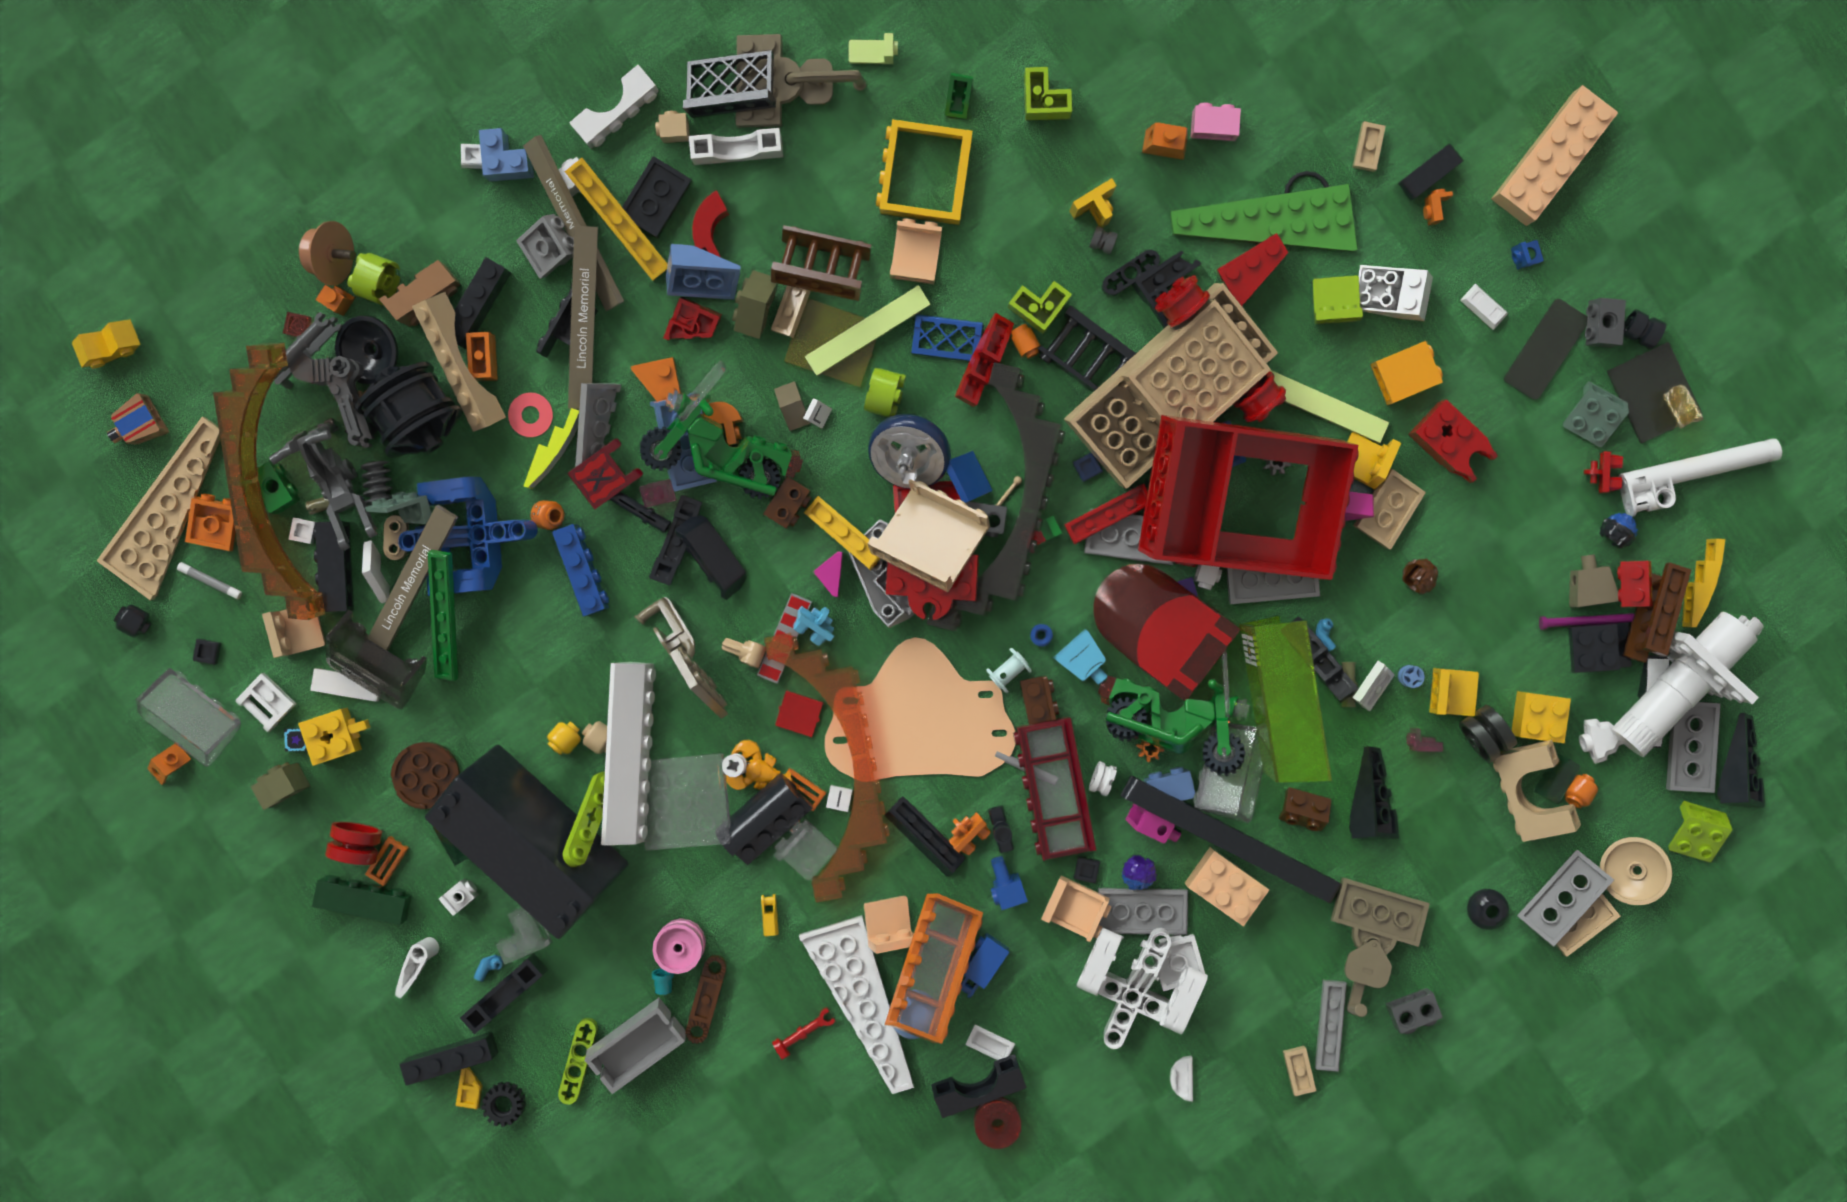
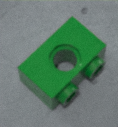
M268 461L246 476L270 514H280L300 501L297 495L299 491L292 482L288 481L285 476L287 472L280 463L274 465L271 461ZM275 481L279 484L276 492L272 490V485Z

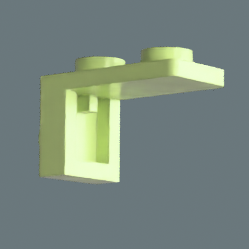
M884 33V40H849L850 64H893L894 55H898V41H894L893 33Z

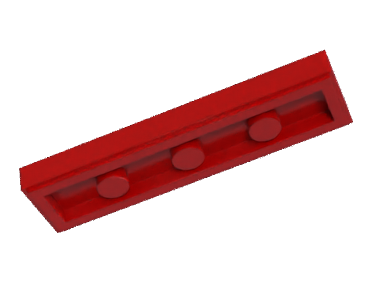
M1143 483L1064 524L1073 544L1144 509L1148 494L1145 484Z

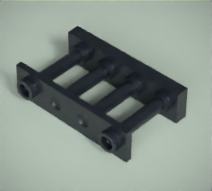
M1070 305L1064 314L1067 318L1065 320L1067 323L1048 349L1040 346L1038 349L1040 353L1039 358L1049 365L1052 362L1083 386L1094 392L1099 387L1093 384L1091 379L1110 354L1113 355L1115 353L1121 357V363L1112 373L1113 375L1136 353ZM1080 327L1085 331L1083 333L1085 336L1067 361L1063 362L1054 354L1073 328ZM1097 340L1103 344L1102 351L1082 376L1073 369V366L1089 344Z

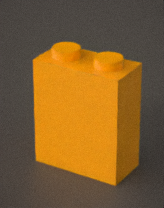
M1426 341L1370 364L1387 405L1443 383L1442 370L1438 365L1436 366L1433 359L1434 351L1430 345H1427Z

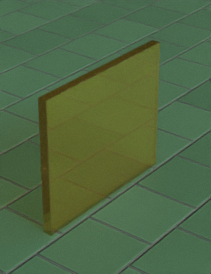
M808 299L794 338L791 339L784 362L813 371L805 356L865 318ZM876 340L823 372L822 375L861 387L869 360L873 356L872 351Z

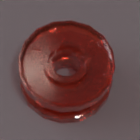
M1003 1097L979 1105L974 1114L975 1132L979 1140L990 1148L1004 1149L1012 1145L1018 1139L1021 1132V1118L1016 1106L1009 1099ZM995 1119L1003 1121L1000 1126L992 1125Z

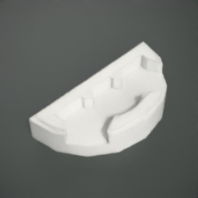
M1190 1055L1182 1057L1175 1062L1171 1068L1169 1078L1175 1093L1183 1100L1193 1102L1192 1056Z

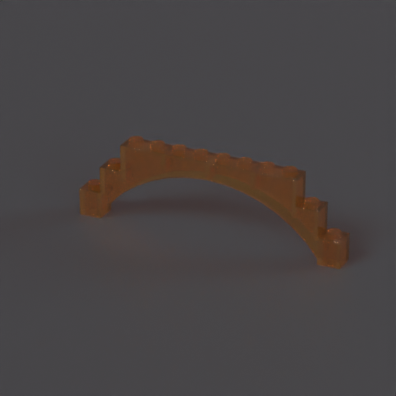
M285 343L247 345L249 366L229 369L232 389L213 392L242 572L262 574L265 595L285 597L288 619L310 620L325 615L322 593L317 592L297 571L275 535L262 499L256 460L258 423L264 400L282 367L288 366Z
M791 632L764 637L768 660L775 659L805 678L821 694L839 720L851 752L854 770V797L847 828L828 864L818 876L812 877L816 903L842 898V891L846 890L844 877L839 878V875L864 871V864L868 863L866 850L861 851V848L887 843L886 837L890 836L888 823L883 824L882 815L886 814L884 802H879L877 794L881 793L879 779L875 780L873 771H877L875 757L870 758L869 749H873L871 735L866 736L865 727H869L867 715L862 714L860 707L865 705L863 694L857 691L856 683H860L858 670H853L852 665L826 670V667L830 665L828 655L823 653L822 649L795 654V650L799 649L796 636L792 637Z

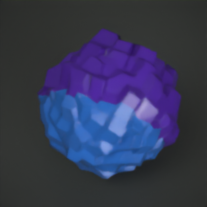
M1134 855L1124 863L1122 878L1130 890L1148 888L1157 880L1155 865L1151 859H1145L1141 855Z

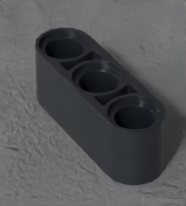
M1449 143L1400 181L1398 185L1408 198L1413 201L1464 160Z

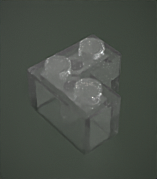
M519 907L508 914L515 934L501 939L496 946L504 965L547 947L552 941L547 929L524 908Z

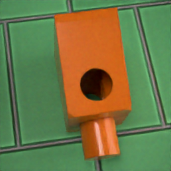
M1154 123L1145 131L1142 153L1184 160L1188 139L1187 128Z

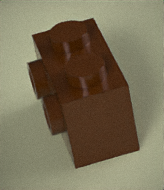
M787 476L763 514L786 529L789 526L794 527L800 518L798 512L801 507L806 508L812 499L809 496L811 491Z

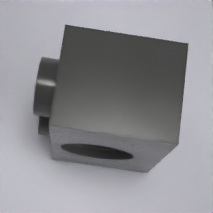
M1598 298L1589 301L1586 310L1588 316L1587 328L1585 330L1586 346L1612 348L1623 345L1626 300Z

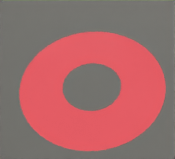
M524 393L515 398L511 403L508 418L510 425L518 434L525 437H536L543 434L549 428L553 412L550 403L543 396L537 393ZM527 406H533L539 411V419L533 424H528L522 419V411Z

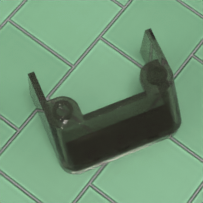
M348 610L326 636V661L328 665L395 708L403 709L425 674L427 658L425 656H422L420 660L407 658L404 662L370 641L366 633L367 629L358 622L354 623L353 612Z

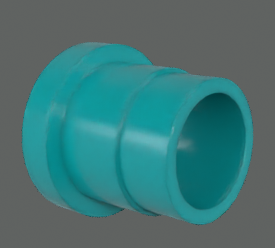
M662 968L652 971L655 993L659 995L671 993L674 973H669Z

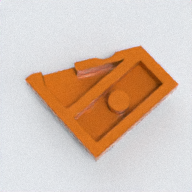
M673 357L631 366V370L656 401L682 396Z

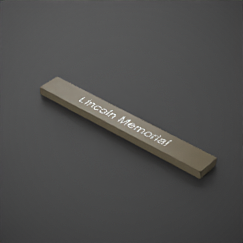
M535 136L523 147L558 217L563 220L567 234L574 238V225L586 226L542 136ZM597 248L596 292L605 310L608 311L623 303L624 300Z
M574 225L568 409H580L581 383H592L598 227Z
M440 505L435 506L358 656L376 667L381 665L429 574L427 552L430 550L441 551L458 516Z

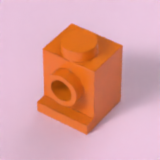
M325 285L316 301L335 313L344 316L355 297L337 285H334L333 288Z

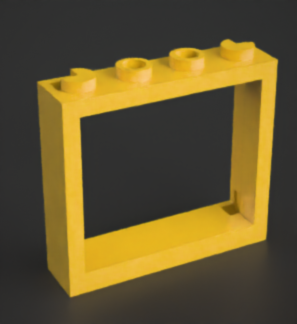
M892 119V125L887 126L885 138L889 140L888 149L884 148L882 162H886L885 171L881 170L879 184H882L883 188L882 193H877L876 206L880 207V214L959 225L973 131ZM898 131L962 140L952 212L888 203Z

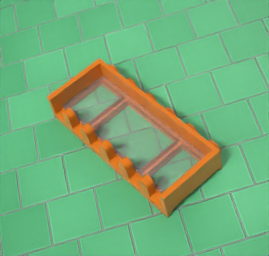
M938 893L926 895L884 1025L894 1027L932 1043H943L948 1034L947 1027L950 1018L955 1012L956 998L962 989L961 982L969 967L968 960L970 954L975 948V938L977 931L982 925L981 918L983 912Z

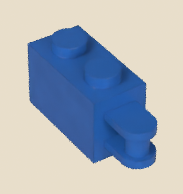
M988 933L976 940L975 950L968 960V970L961 982V990L967 994L966 997L971 998L978 986L985 989L1009 954V947ZM968 979L974 982L973 986L966 983Z

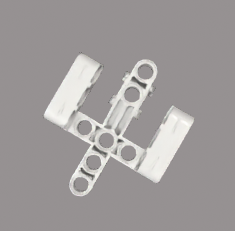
M1102 928L1077 982V987L1095 996L1099 994L1116 1002L1104 1029V1042L1106 1046L1111 1049H1118L1123 1045L1137 1012L1158 1021L1161 1026L1182 1035L1203 991L1208 975L1186 965L1169 1000L1148 990L1155 980H1159L1164 961L1171 954L1169 951L1171 939L1168 931L1164 928H1156L1150 933L1147 941L1143 940L1141 942L1142 951L1138 959L1134 958L1131 966L1132 972L1126 980L1108 972L1111 962L1116 959L1118 947L1124 937ZM1159 935L1167 938L1166 942L1162 945L1154 942V939ZM1149 956H1154L1157 958V962L1154 965H1148L1145 959ZM1109 982H1114L1118 987L1110 991L1105 986ZM1131 991L1136 992L1138 997L1135 1000H1129L1126 997L1127 993ZM1150 1001H1156L1159 1005L1156 1009L1152 1010L1147 1007V1004ZM1120 1012H1126L1129 1014V1017L1126 1020H1120L1117 1018V1015ZM1111 1032H1117L1120 1037L1117 1040H1111L1108 1038V1035Z

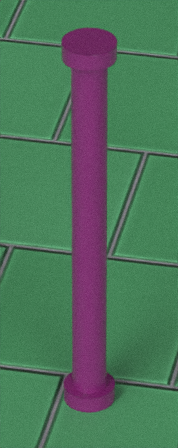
M1634 613L1546 618V616L1539 618V627L1541 630H1547L1548 627L1632 622Z

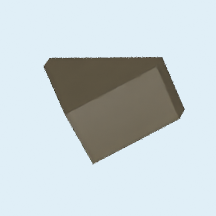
M795 381L774 389L789 431L811 424L803 419L806 409Z

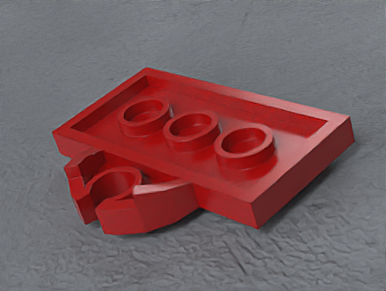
M972 555L949 592L887 562L886 595L908 596L909 606L913 613L924 620L927 617L924 609L925 604L928 602L933 603L936 607L933 620L939 619L950 611L954 599L976 601L979 555Z

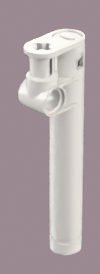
M1773 438L1619 474V477H1622V489H1620L1625 512L1627 515L1634 517L1640 511L1647 510L1650 512L1669 508L1676 500L1673 484L1780 460L1782 457L1781 445L1777 439ZM1660 493L1664 497V501L1662 504L1658 500V496Z

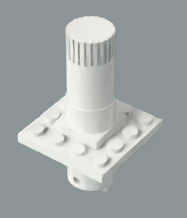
M1721 612L1696 639L1690 634L1674 631L1669 649L1670 655L1667 657L1672 664L1662 673L1655 684L1610 729L1611 732L1625 746L1637 755L1644 757L1707 693L1711 696L1715 694L1720 698L1725 697L1730 701L1734 699L1739 703L1753 704L1759 697L1741 682L1730 669L1758 641L1756 635H1760L1764 628L1763 624L1756 617L1749 621L1743 615L1737 619L1726 612Z

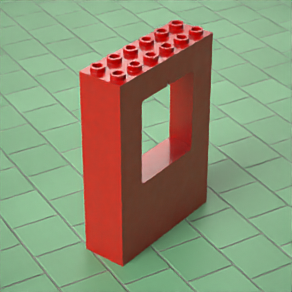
M1161 415L1138 551L1156 560L1332 580L1337 567L1336 557L1341 547L1340 537L1345 526L1346 507L1350 502L1349 492L1354 481V467L1359 457V445L1334 438ZM1234 455L1308 466L1301 500L1305 502V505H1300L1293 539L1220 531Z

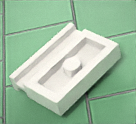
M1377 661L1353 696V699L1363 708L1371 711L1395 674L1385 664Z

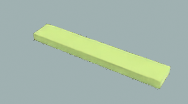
M918 285L809 353L805 358L816 376H819L930 306V303Z
M1270 370L1275 376L1274 381L1277 385L1283 386L1286 389L1285 403L1346 430L1355 432L1378 444L1381 442L1389 422Z

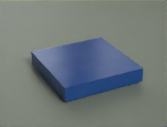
M973 451L949 461L946 471L961 501L967 503L993 491Z

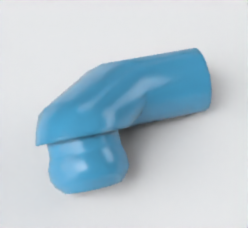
M1326 618L1321 619L1317 623L1315 635L1330 652L1336 645L1329 637L1333 622L1331 619Z
M492 955L483 958L475 972L474 979L483 982L488 971L500 970L503 967L502 957Z

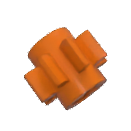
M1142 741L1141 744H1136L1141 749L1138 756L1146 755L1147 762H1150L1151 757L1159 760V752H1164V749L1155 746V750H1151L1148 753L1145 746H1149V743Z

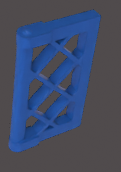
M916 314L911 354L970 361L981 339L983 323ZM922 321L935 324L926 333L921 329ZM939 325H955L957 329L947 336ZM935 328H938L945 338L934 346L927 335ZM961 328H975V335L969 339ZM960 330L967 341L956 348L949 338ZM925 337L933 348H919V341ZM947 340L955 351L937 350V347ZM968 343L973 347L972 355L959 352Z

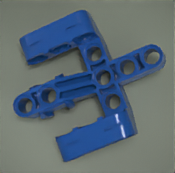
M461 477L417 483L418 495H426L429 506L466 502L468 525L453 526L441 551L450 552V548L470 546L472 569L453 571L454 594L492 590L502 568L500 543L531 540L538 533L537 525L532 520L498 522L496 500L481 477ZM426 525L417 526L415 530L401 533L398 539L400 548L404 551H413ZM428 574V576L426 577L428 596H430Z

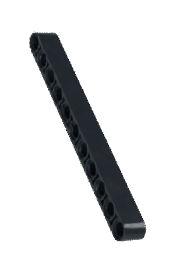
M1130 776L1120 795L1149 812L1330 904L1341 886V883L1134 776Z

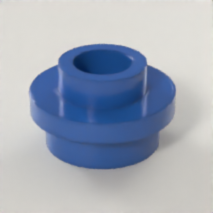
M1045 624L1034 626L1030 633L1032 642L1037 646L1048 645L1053 637L1052 630ZM1039 631L1045 632L1044 639L1037 637Z

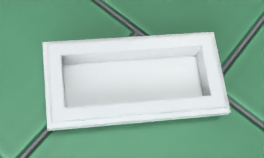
M1476 283L1460 300L1492 330L1508 314Z
M975 1024L965 1045L999 1060L1010 1056L1015 1043Z

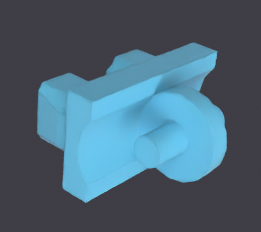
M803 606L798 609V615L793 624L795 631L803 634L809 627L814 631L810 635V640L818 646L826 640L831 641L834 638L832 634L834 627L830 625L833 619L828 617L830 611L828 608L824 607L819 611L814 607L811 612Z

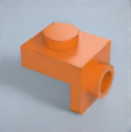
M1437 189L1431 191V194L1425 198L1423 215L1427 219L1428 225H1436L1443 220L1441 201L1450 199L1453 196V191L1445 192V189Z

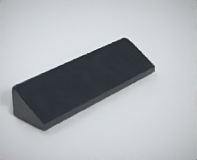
M904 796L884 814L945 876L948 877L953 874L966 859L961 852L958 853L953 848V845Z

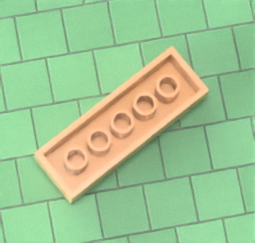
M1585 86L1579 87L1570 95L1491 199L1525 226L1536 221L1618 112Z

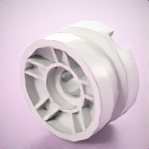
M1099 761L1093 772L1089 790L1092 792L1099 791L1101 795L1107 796L1111 790L1112 781L1115 779L1117 771L1115 769L1117 767L1112 765L1108 767L1104 762Z

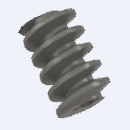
M389 461L369 462L361 465L362 470L368 471L362 474L363 479L369 480L362 484L364 488L370 489L363 493V496L370 498L365 501L367 506L372 505V501L385 498L389 500L393 498L392 495L386 494L387 491L392 490V487L385 485L386 482L392 480V478L385 476L386 473L391 471V469L384 467L385 464L390 463Z

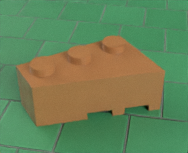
M439 260L415 275L416 279L405 287L403 283L397 287L399 292L390 298L384 295L379 299L397 321L409 327L416 326L420 322L412 308L413 305L443 292H446L449 298L458 291L457 288L461 285L446 265Z

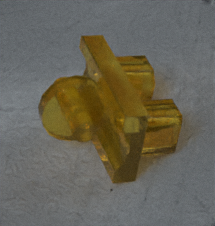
M1680 384L1669 389V393L1663 395L1664 401L1680 429L1692 422L1703 420V416L1688 389Z

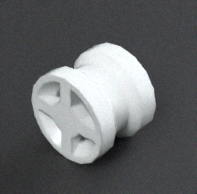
M737 753L727 756L722 762L723 772L729 777H737L743 774L747 768V760L743 755Z

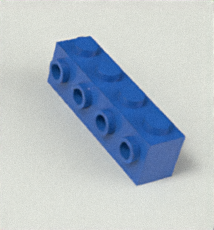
M572 524L552 531L582 615L590 616L609 609L607 604L609 603V598L606 591H603L600 582H602L599 571L595 570L593 566V554L590 548L587 549L584 541L586 536L582 527L579 528V525Z

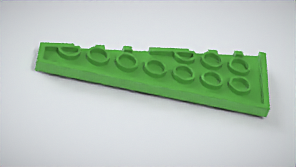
M1349 184L1170 212L1173 235L1261 243L1277 233L1284 246H1301L1349 252L1357 251Z

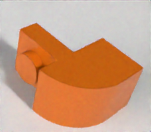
M726 402L709 403L714 413L712 416L707 417L724 426L729 446H738V440L742 439L740 428L739 426L735 427V423L743 422L741 414Z

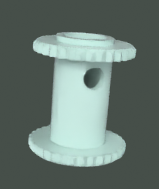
M1013 648L1009 649L1013 655L993 673L989 668L986 669L992 681L1005 693L1009 692L1005 685L1022 670L1026 669L1029 673L1032 672L1028 662ZM1005 673L1006 677L1002 679L1000 674Z

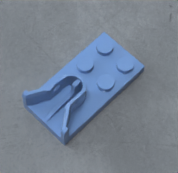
M693 392L688 397L693 403L699 394ZM676 398L649 402L650 406L654 407L659 429H662V427L667 429L674 419L680 416L677 414L678 408H674ZM686 430L679 439L682 447L681 458L675 466L672 465L671 469L667 470L673 492L717 482L715 479L701 476L696 472L688 430Z

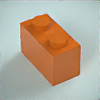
M490 332L466 333L469 372L476 381L498 380L495 335Z

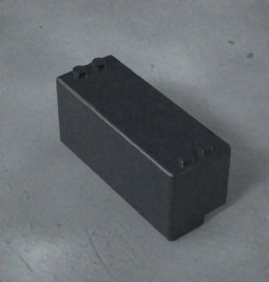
M495 745L457 775L425 815V819L557 939H561L629 865L628 861L611 845H601V836L596 833L585 863L573 868L568 866L563 859V850L577 815L501 745Z

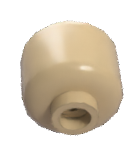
M597 721L594 725L589 723L582 732V735L585 736L583 744L596 754L606 753L607 725L601 721Z

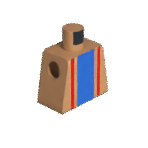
M137 393L111 415V419L116 427L108 431L107 435L113 443L124 439L127 444L137 445L167 434L169 430L149 396Z

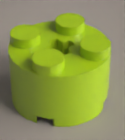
M360 253L356 258V266L353 274L348 278L347 285L352 288L356 296L383 305L379 299L384 295L390 298L397 291L400 276L396 275V269L400 270V267L396 262L378 255Z
M874 368L869 383V392H867L864 410L885 417L896 415L898 406L895 404L901 403L903 391L900 388L904 387L906 375Z

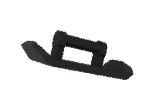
M702 515L690 517L675 529L676 536L685 540L688 545L685 548L686 551L692 555L703 570L707 580L710 583L714 581L717 584L723 599L728 600L742 588L747 579L745 570L706 517Z

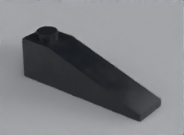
M1740 713L1721 774L1717 796L1720 803L1728 806L1765 808L1763 778H1758L1757 767L1761 765L1760 757H1757L1753 749L1757 745L1753 716L1747 713Z
M1364 747L1350 813L1349 829L1352 839H1399L1396 809H1391L1389 797L1392 796L1391 789H1387L1384 779L1387 773L1380 748Z

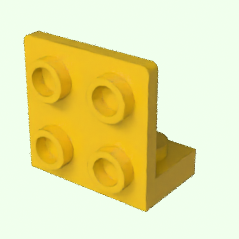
M1352 432L1347 442L1359 445V457L1355 462L1354 479L1376 489L1386 479L1401 443L1393 439L1387 445L1383 444V446H1380Z
M1433 668L1429 712L1440 715L1475 716L1479 673Z

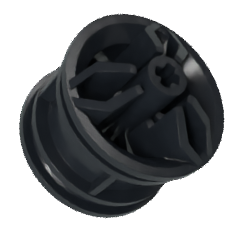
M419 362L401 367L390 366L381 370L375 376L378 383L370 384L367 391L355 405L357 412L363 415L368 423H373L381 434L380 442L386 447L385 453L389 458H396L406 454H418L420 452L428 454L437 450L444 444L441 437H447L450 434L455 423L463 414L461 407L455 405L451 397H446L437 384L438 377L433 373L434 367L430 362Z

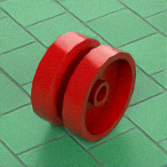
M334 822L331 824L329 835L334 841L327 843L326 857L338 862L355 865H372L376 863L378 850L373 846L380 843L382 830L370 825L354 822Z

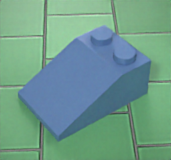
M671 244L666 271L667 295L734 300L741 270L740 266L696 246Z

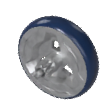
M911 414L891 416L876 426L869 439L868 454L872 466L883 479L895 486L910 489L908 482L910 479L916 482L922 481L928 486H932L947 472L946 470L951 460V449L948 439L938 426L923 417ZM895 441L901 444V446L897 448L891 443ZM924 444L927 448L921 451L919 449L920 445Z

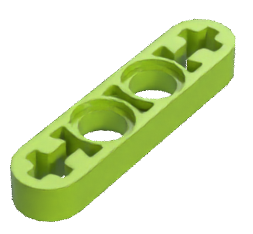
M592 1018L582 1019L576 1027L558 1092L559 1100L564 1104H573L578 1099L582 1089L588 1064L584 1061L586 1055L579 1056L575 1051V1047L577 1045H584L588 1049L594 1045L598 1025ZM589 1024V1028L593 1031L587 1034L586 1039H582L585 1029L582 1027ZM570 1067H579L581 1075L579 1077L571 1076L569 1072ZM570 1083H575L572 1087V1093L575 1095L568 1098L567 1093L564 1091H567Z

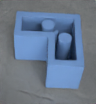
M502 128L479 130L483 176L488 181L534 178L533 165L525 149L509 150L508 135Z

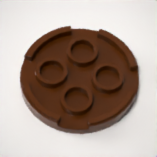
M419 742L406 747L396 757L391 769L392 782L397 796L407 805L418 809L431 808L453 779L460 774L457 760L453 754L444 746L434 742Z

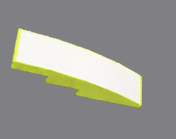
M571 408L564 429L557 426L554 427L547 447L538 445L524 487L533 489L561 458L577 431L579 423L578 410Z

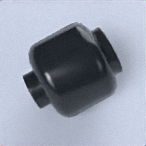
M135 605L122 606L114 618L116 629L133 638L137 637L140 633L145 635L152 624L148 622L150 618L149 613Z

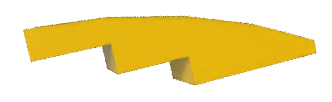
M1706 539L1705 560L1696 561L1694 582H1688L1684 595L1682 627H1697L1705 613L1717 585L1726 539Z

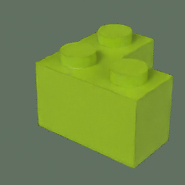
M1048 67L1025 68V120L1070 119L1072 114L1071 89L1049 90Z
M1053 281L1040 299L1022 285L1009 302L1007 308L1044 334L1069 301L1072 294Z

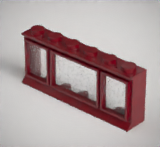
M1067 716L1057 718L1054 721L1049 720L1030 725L1016 726L1017 732L1013 733L1015 745H1019L1021 754H1018L1017 757L1019 767H1024L1025 776H1022L1024 790L1028 789L1029 798H1026L1028 812L1032 811L1034 820H1030L1032 833L1037 834L1038 842H1034L1036 855H1041L1042 860L1045 861L1087 851H1096L1071 718Z

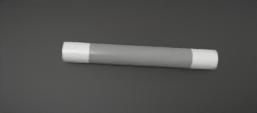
M180 562L177 566L178 571L237 600L242 595V591L183 562Z

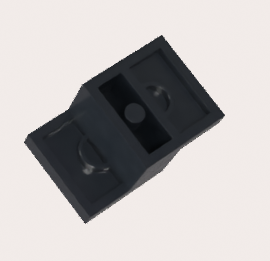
M1629 622L1568 627L1572 673L1620 670L1623 667H1631V659L1623 656L1629 635Z

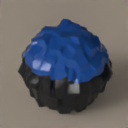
M1618 513L1603 520L1599 534L1602 538L1605 536L1612 540L1613 546L1622 549L1623 547L1630 546L1635 541L1638 529L1632 516L1626 513Z

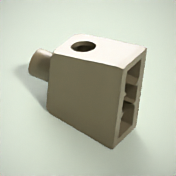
M1595 554L1581 556L1583 569L1570 572L1569 606L1583 607L1619 601L1618 590L1610 567H1597Z

